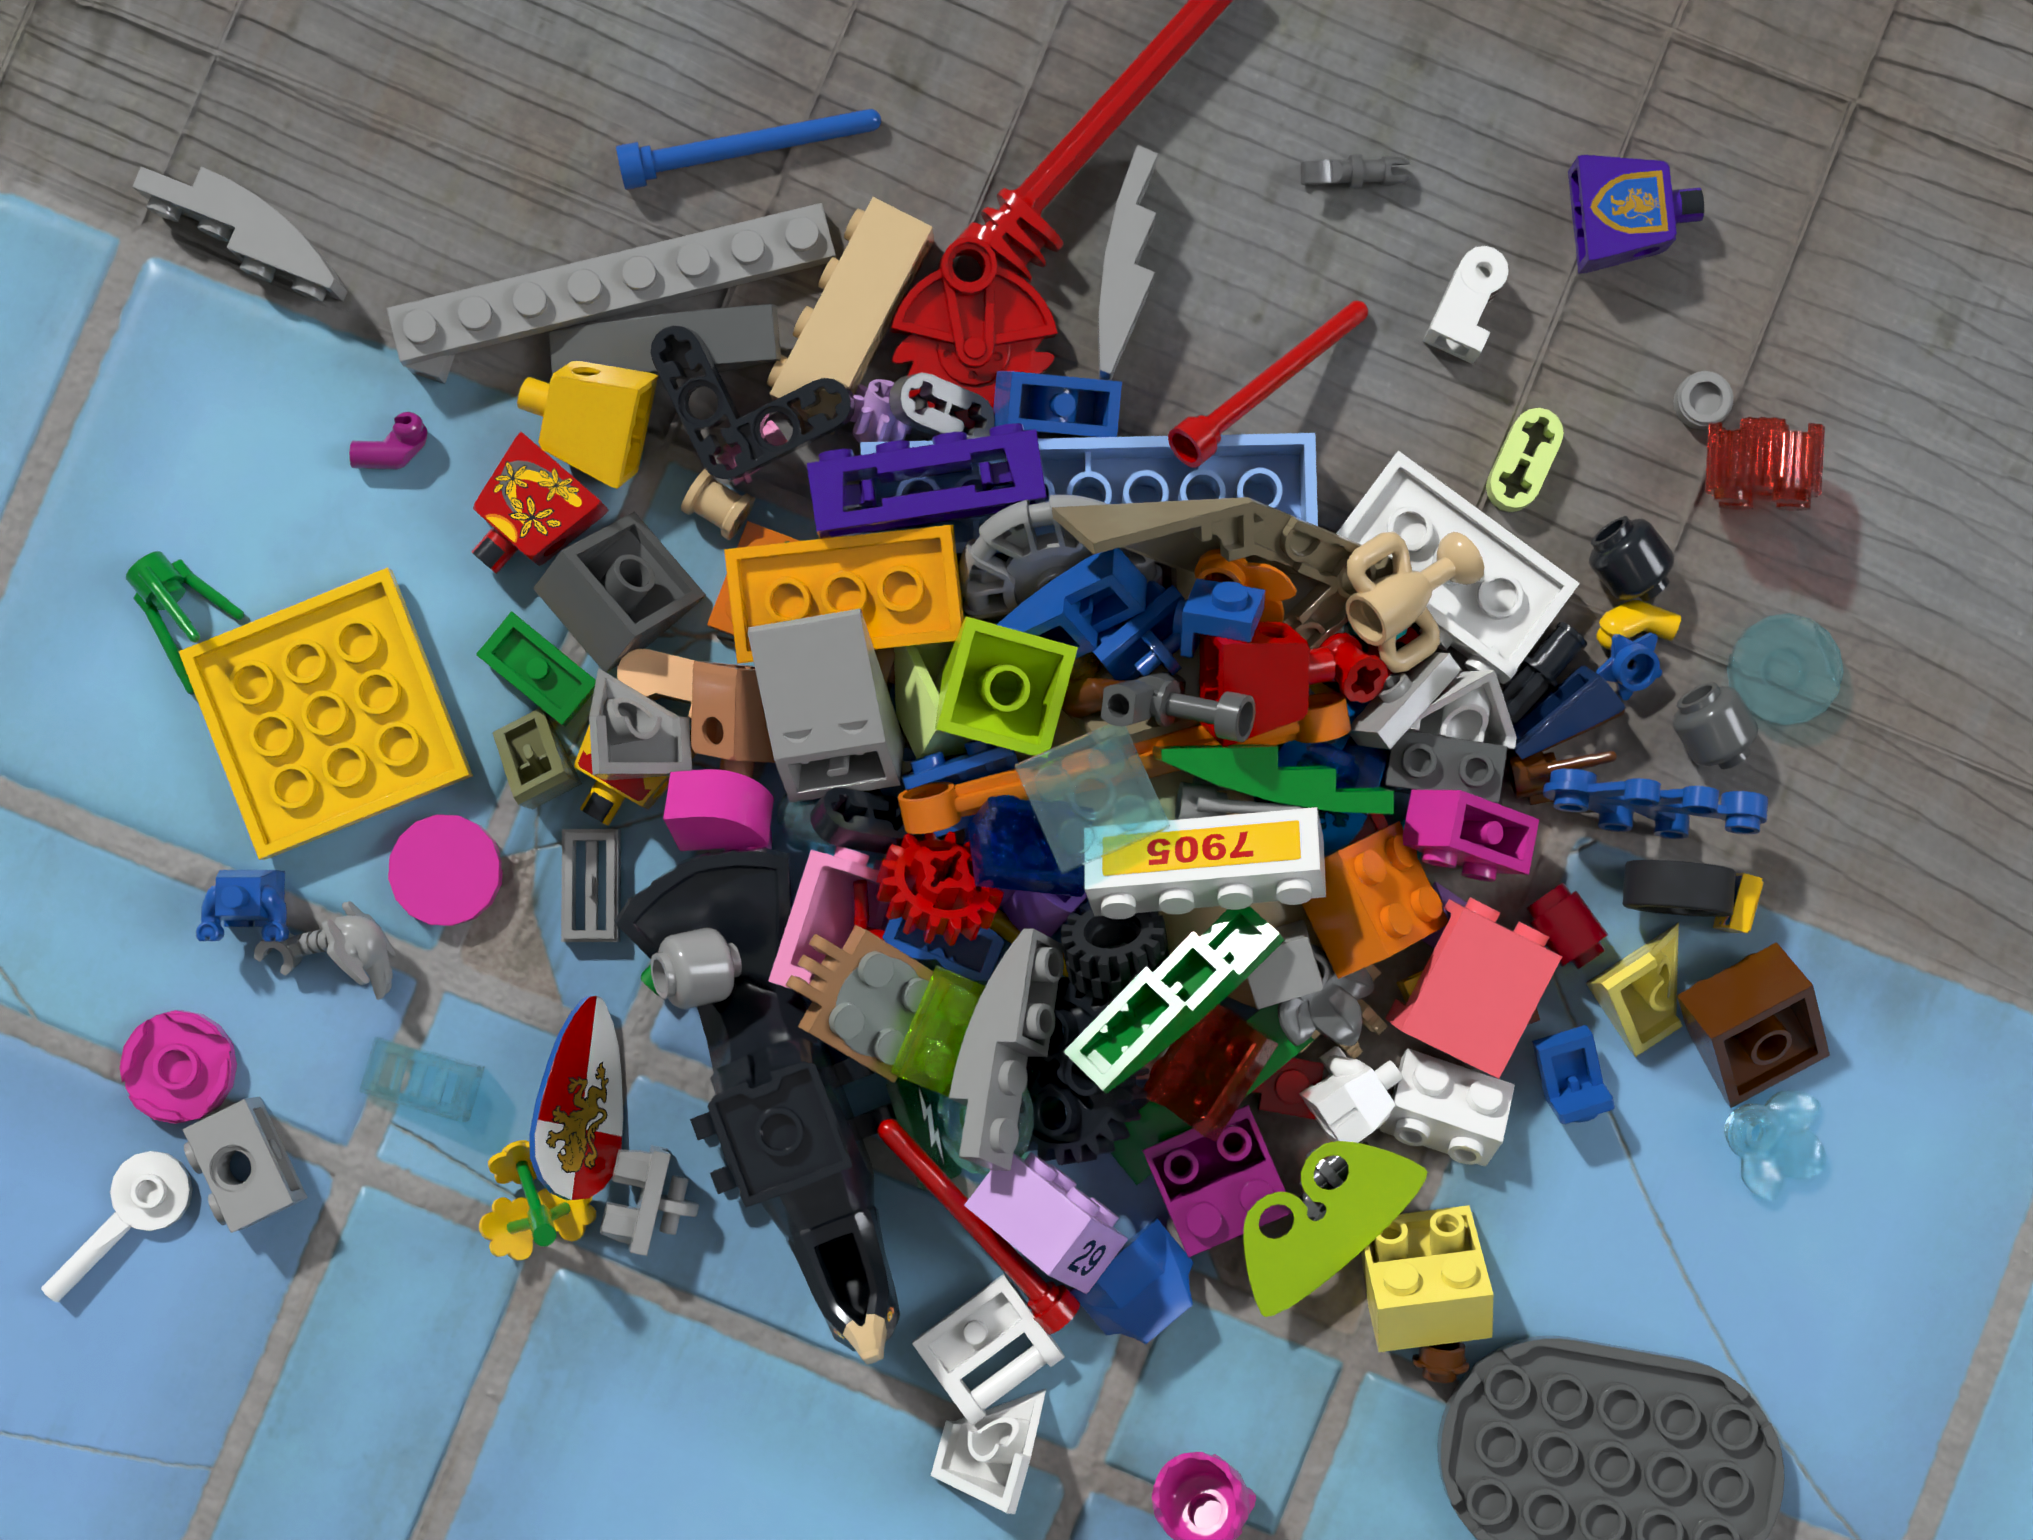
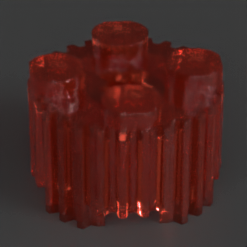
M1778 417L1743 418L1740 420V429L1726 430V428L1722 427L1721 422L1709 423L1705 493L1712 494L1714 501L1719 502L1718 507L1723 509H1753V500H1772V502H1776V509L1810 510L1811 498L1822 495L1825 426L1823 424L1808 423V432L1790 431V426L1786 424V419Z

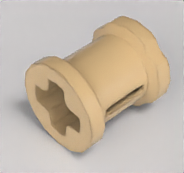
M704 469L686 493L681 505V511L688 515L695 512L721 529V536L730 540L747 519L755 498L748 493L743 496L739 495L715 480V476L709 474Z

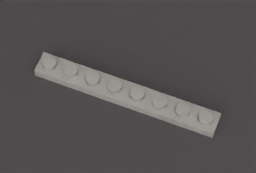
M818 203L388 307L387 312L399 360L404 367L445 355L449 356L827 264L832 257L836 258L823 205Z

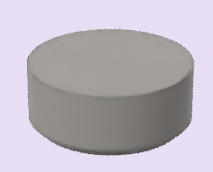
M1710 371L1696 372L1687 377L1678 386L1674 394V410L1678 418L1686 426L1697 430L1710 429L1718 425L1729 415L1733 406V392L1729 383L1719 374Z

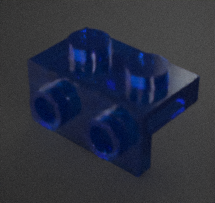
M1013 795L989 797L968 824L975 886L1082 897L1085 893L1084 828L1091 827L1096 821L1094 809L1073 806L1068 802L1062 801L1045 803L1020 800Z

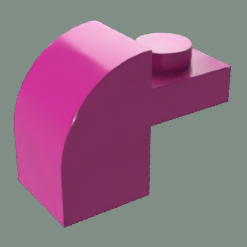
M704 769L670 772L663 820L679 851L723 848L725 851L733 849L742 851L761 847L772 850L770 826L774 797L766 787L756 780L731 771Z

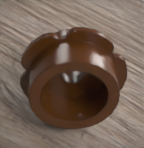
M1463 1342L1419 1347V1353L1414 1354L1412 1357L1413 1364L1423 1369V1377L1433 1382H1454L1457 1379V1375L1463 1374L1469 1369V1363L1466 1362L1467 1359L1465 1358L1466 1346Z

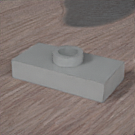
M1434 652L1410 670L1389 675L1381 693L1350 724L1351 731L1349 735L1358 746L1391 749L1462 669L1450 653Z

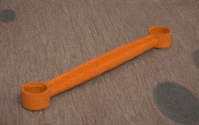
M1338 692L1309 695L1308 713L1303 720L1235 744H1270L1275 746L1293 740L1301 743H1318L1340 738L1351 731L1346 697ZM1197 725L1106 752L1098 747L956 785L951 782L927 783L904 790L898 795V801L904 828L907 833H932L956 825L960 822L961 817L1114 787L1118 783L1137 778L1148 779L1180 771L1173 766L1154 759L1153 746L1221 744L1202 725Z

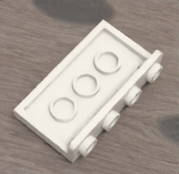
M1397 451L1336 533L1363 545L1380 533L1395 532L1406 542L1412 571L1421 572L1437 561L1438 545L1448 533L1458 532L1469 538L1482 556L1484 563L1483 577L1480 581L1469 585L1458 584L1450 580L1432 591V596L1426 607L1434 617L1440 630V644L1438 647L1447 650L1449 646H1452L1468 658L1464 665L1470 671L1495 670L1498 681L1502 684L1512 679L1518 671V666L1580 584L1400 451Z

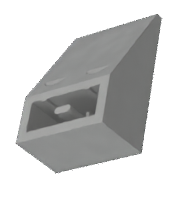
M861 608L748 627V637L773 757L790 803L822 798L827 791L833 788L868 791L899 786L901 784L905 741Z

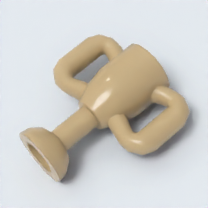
M1395 532L1378 534L1356 548L1347 560V575L1353 588L1357 591L1346 602L1348 620L1361 639L1368 644L1378 646L1380 658L1391 672L1398 673L1410 670L1431 656L1439 646L1440 630L1434 617L1426 607L1432 596V591L1449 580L1458 584L1469 585L1480 581L1483 577L1484 563L1482 556L1474 543L1465 535L1451 532L1442 538L1438 545L1437 561L1421 572L1412 571L1406 542ZM1392 554L1393 574L1378 578L1372 582L1365 574V571ZM1415 622L1422 630L1421 635L1396 651V635Z

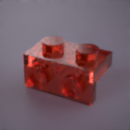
M1218 1004L1196 1025L1169 1046L1164 1056L1159 1058L1151 1068L1149 1079L1143 1089L1148 1093L1147 1099L1165 1106L1201 1135L1217 1141L1275 1051L1278 1043L1233 1010Z

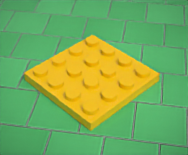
M388 567L178 651L259 860H267L473 777L393 570Z

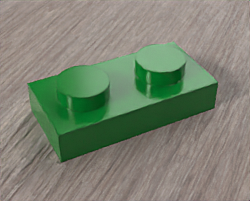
M512 611L476 653L486 664L565 727L594 693L596 679Z

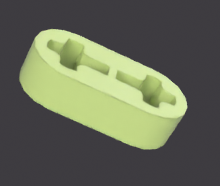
M1543 408L1529 409L1522 413L1510 428L1486 484L1488 498L1500 510L1507 512L1520 511L1527 507L1538 495L1564 435L1561 421L1550 410ZM1536 422H1539L1545 426L1543 435L1550 439V442H1541L1533 451L1532 456L1523 453L1529 441V435L1523 432L1522 429L1523 427L1530 429ZM1520 464L1526 467L1520 480V485L1527 489V493L1519 492L1511 499L1504 495L1506 485L1500 482L1499 479L1500 477L1508 478L1515 471L1517 465Z

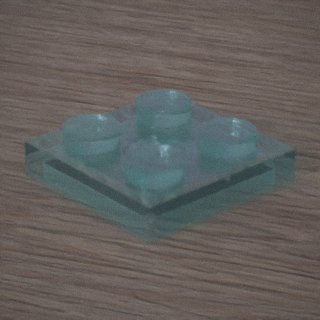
M1105 725L1014 765L1061 875L1170 827L1126 726Z

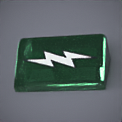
M921 1068L900 1075L895 1083L888 1080L886 1087L898 1123L950 1179L959 1176L962 1173V1166L930 1069ZM916 1177L919 1188H922V1190H926L927 1188L924 1186V1184Z

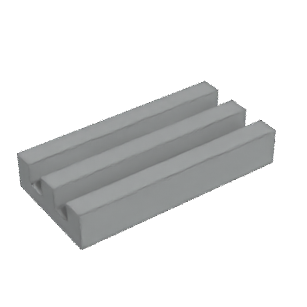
M562 829L561 942H620V928L615 924L614 919L621 911V830ZM576 841H586L585 930H576ZM599 841H606V930H598Z

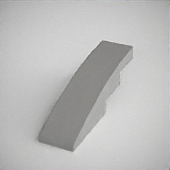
M1139 145L1136 147L1117 199L1104 256L1097 325L1099 380H1112L1151 291L1155 272L1139 266L1138 263L1155 224L1156 212L1140 206V203L1156 169L1158 153Z

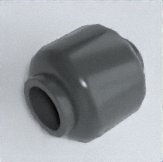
M1710 682L1692 689L1680 698L1676 705L1679 710L1673 718L1672 725L1690 757L1697 765L1713 766L1718 764L1720 769H1729L1740 764L1750 755L1748 747L1756 739L1759 728L1741 695L1734 688L1729 686L1719 687L1715 682Z

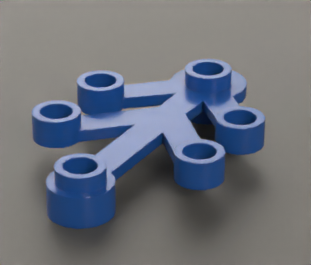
M1556 769L1551 771L1550 782L1546 783L1543 788V796L1554 801V808L1567 812H1585L1588 809L1599 814L1598 827L1608 831H1631L1633 829L1634 812L1654 820V834L1669 839L1689 837V815L1721 819L1725 821V830L1735 834H1757L1760 832L1761 824L1767 822L1768 797L1755 792H1725L1721 794V804L1718 805L1719 790L1715 788L1689 786L1683 789L1660 790V782L1643 778L1597 783L1596 774L1580 769Z

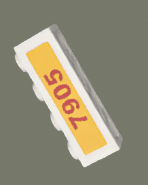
M1317 807L1084 828L1085 892L1094 916L1126 919L1132 917L1135 913L1163 911L1168 914H1184L1192 911L1194 908L1214 906L1238 910L1249 907L1252 903L1279 901L1284 904L1297 905L1306 903L1311 898L1326 897L1324 840Z

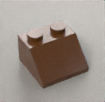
M1777 942L1757 953L1747 955L1740 962L1708 979L1695 983L1691 988L1677 995L1686 1029L1730 1108L1830 1056L1814 986Z

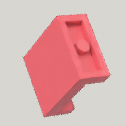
M1471 897L1465 907L1448 899L1444 909L1451 913V917L1407 1003L1405 1004L1395 999L1385 1019L1400 1031L1499 1079L1562 956L1545 947L1549 936L1519 921L1514 931L1496 923L1501 912Z

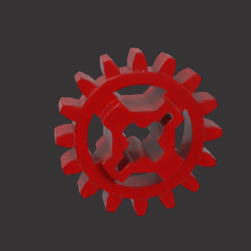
M949 831L944 840H937L934 832L926 833L920 842L908 833L904 835L901 847L892 844L888 849L885 860L882 861L876 882L881 884L877 899L881 902H890L886 917L889 920L900 917L906 920L903 928L905 934L908 935L918 928L924 931V941L931 944L935 935L940 934L944 936L947 944L951 946L955 945L960 932L967 939L973 941L976 939L980 927L987 930L990 928L1004 895V892L998 889L1003 878L1002 873L989 871L993 857L990 855L977 857L973 853L976 847V842L973 840L965 843L963 846L956 844L955 832Z

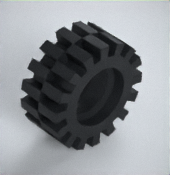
M1087 902L1080 906L1081 915L1072 912L1067 917L1068 925L1063 924L1061 929V942L1069 980L1072 985L1077 983L1078 990L1084 994L1093 989L1095 998L1104 999L1106 992L1112 991L1113 999H1115L1145 967L1154 972L1170 956L1163 915L1159 916V911L1135 913L1132 917L1126 919H1111L1105 916H1094L1091 905ZM1122 943H1127V945L1119 948L1105 949L1111 946L1121 945Z

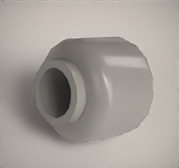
M702 928L670 935L662 941L658 953L652 955L651 975L658 995L663 999L668 998L674 1006L680 1009L694 1008L726 999L732 992L734 978L740 976L742 969L737 947L733 943L727 944L720 932L712 928Z

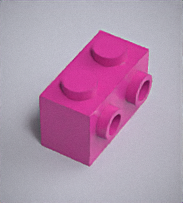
M1411 790L1403 830V845L1422 852V862L1445 868H1456V865L1463 867L1461 875L1479 881L1495 882L1497 873L1529 875L1539 819L1462 790Z

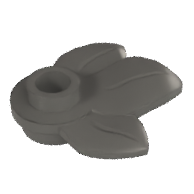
M1311 944L1322 978L1323 989L1279 1003L1277 1009L1280 1025L1294 1046H1298L1308 1040L1315 1030L1337 1044L1353 1046L1359 1039L1363 1024L1362 1011L1357 1000L1368 996L1374 991L1373 980L1366 968L1338 979L1326 953L1320 947Z

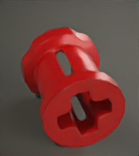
M1337 633L1328 637L1320 645L1319 648L1328 647L1335 660V677L1330 682H1337L1340 685V691L1348 700L1366 703L1381 693L1384 683L1388 678L1387 666L1378 656L1365 654L1362 651V645L1354 636L1348 633Z

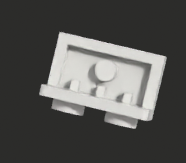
M1407 1048L1399 1066L1403 1079L1395 1084L1392 1099L1396 1105L1391 1110L1390 1117L1380 1127V1131L1395 1136L1398 1141L1404 1144L1425 1146L1449 1154L1453 1160L1459 1163L1488 1165L1503 1143L1515 1085Z

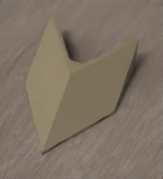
M1249 497L1052 507L1053 519L1093 554L1122 547L1170 566L1172 585L1182 594L1185 600L1188 599L1196 581L1194 573L1197 562L1204 553L1210 550L1220 549V555L1228 562L1244 558L1247 562L1268 564L1279 569L1289 577L1297 590L1295 596L1282 601L1284 608L1283 623L1291 626L1307 640L1310 649L1319 648L1328 637L1334 635L1349 621L1346 613V602L1357 591L1353 588L1347 575V560L1352 552L1361 544ZM1385 557L1365 571V574L1372 582L1378 578L1393 574L1392 557ZM1199 643L1193 658L1182 657L1181 648L1172 656L1182 668L1176 674L1186 680L1184 695L1200 698ZM1161 664L1149 675L1168 672V670ZM1103 665L1090 677L1114 679ZM1141 674L1138 678H1136L1135 680H1138L1139 678H1142V677H1143L1142 674ZM1101 711L1082 718L1069 716L1104 752L1200 725L1198 721L1176 717L1169 727H1163L1157 724L1155 717H1151L1146 721L1120 727L1111 725L1101 718Z

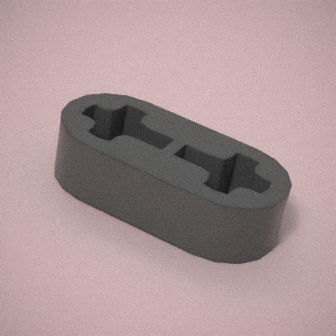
M917 373L901 377L890 390L889 404L896 419L929 435L937 436L950 432H965L967 439L990 436L989 429L994 427L995 416L993 408L985 398L932 374ZM921 388L920 397L935 404V407L915 410L916 402L908 398L909 391ZM969 409L968 417L975 421L974 428L963 430L964 422L950 416V411L957 412Z

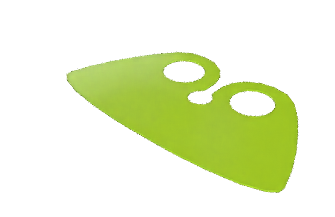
M1329 1142L1313 1151L1306 1159L1302 1168L1301 1184L1305 1193L1313 1202H1321L1325 1205V1216L1318 1221H1312L1308 1218L1307 1206L1299 1197L1288 1192H1276L1258 1200L1248 1211L1244 1222L1243 1244L1245 1261L1253 1296L1260 1313L1264 1317H1269L1289 1309L1319 1288L1354 1259L1399 1216L1417 1195L1427 1177L1428 1172L1425 1167L1396 1153L1357 1142ZM1340 1156L1348 1164L1349 1173L1347 1179L1336 1189H1322L1314 1180V1171L1317 1164L1325 1157ZM1273 1205L1287 1206L1291 1209L1294 1217L1292 1228L1280 1238H1267L1259 1229L1261 1214L1265 1209Z

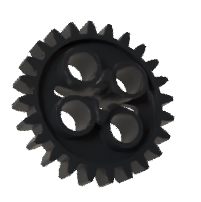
M1068 976L1059 979L1054 1009L1055 1029L1050 1037L1047 1057H1028L1027 1085L1022 1093L1017 1125L1019 1135H1023L1021 1151L1038 1150L1039 1158L1043 1161L1056 1159L1058 1165L1097 1160V1155L1115 1151L1114 1141L1129 1138L1130 1133L1125 1122L1140 1120L1141 1114L1132 1105V1101L1147 1098L1148 1093L1136 1085V1077L1149 1074V1068L1143 1066L1106 1094L1064 1053L1067 1047L1109 1005L1107 1004L1109 991L1106 992L1104 999L1095 998L1093 989L1084 994L1078 990L1077 983L1072 985Z

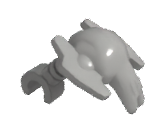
M351 901L342 904V908L347 916L337 917L334 922L332 920L322 922L323 930L311 931L296 936L289 933V938L283 942H275V940L265 942L264 939L261 940L255 947L254 959L261 961L273 948L277 949L284 958L280 973L286 976L301 962L303 956L325 951L358 984L364 985L371 981L377 1000H380L392 987L393 973L389 958L394 957L396 953L382 928L369 914H364Z

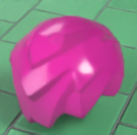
M1204 1452L1184 1453L1168 1461L1160 1470L1152 1491L1155 1518L1166 1534L1174 1540H1236L1241 1535L1242 1527L1253 1510L1256 1501L1255 1493L1246 1486L1238 1470L1218 1455H1210Z

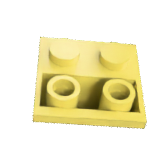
M1470 1205L1399 1214L1376 1239L1361 1251L1368 1308L1378 1352L1492 1338L1494 1294Z

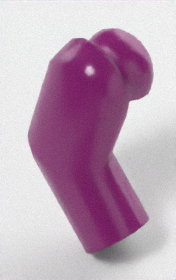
M413 412L398 414L394 418L393 430L383 441L353 440L349 450L351 467L358 469L394 470L405 467L426 444L428 433L421 417Z

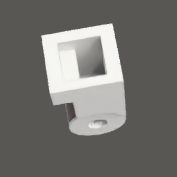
M1488 246L1475 247L1466 253L1452 276L1423 342L1474 364L1490 334V331L1477 326V323L1486 304L1495 298L1507 280L1508 264L1502 253Z

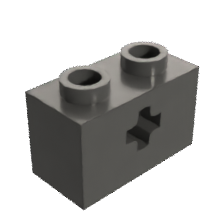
M1407 730L1396 744L1389 749L1387 765L1380 787L1406 794H1411V790H1462L1491 802L1499 803L1508 746Z

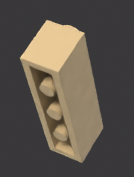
M872 197L866 211L859 208L855 211L844 234V239L849 241L840 260L832 257L821 275L818 287L824 290L814 309L809 306L805 307L795 325L793 336L798 338L791 354L788 358L781 355V361H776L770 372L767 385L772 387L770 392L772 401L821 378L839 380L849 387L853 395L855 394L899 306L908 293L934 243L932 226L875 197ZM823 389L819 392L821 402L808 410H803L799 400L793 403L792 406L805 421L820 413L828 414L831 419H834L838 416L835 406L842 402L841 395H831Z

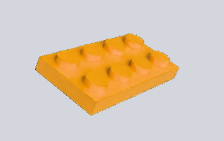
M954 525L724 549L737 664L754 662L748 637V627L861 608L874 649L956 641L964 621Z

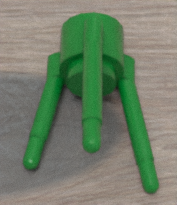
M155 551L135 562L128 570L126 580L137 592L133 599L145 612L186 692L193 695L195 693L178 652L179 650L158 610L166 609L191 642L199 641L200 634L177 604L186 592L182 585L183 583L189 585L236 620L243 619L244 612L193 574L182 559L171 564L161 551Z

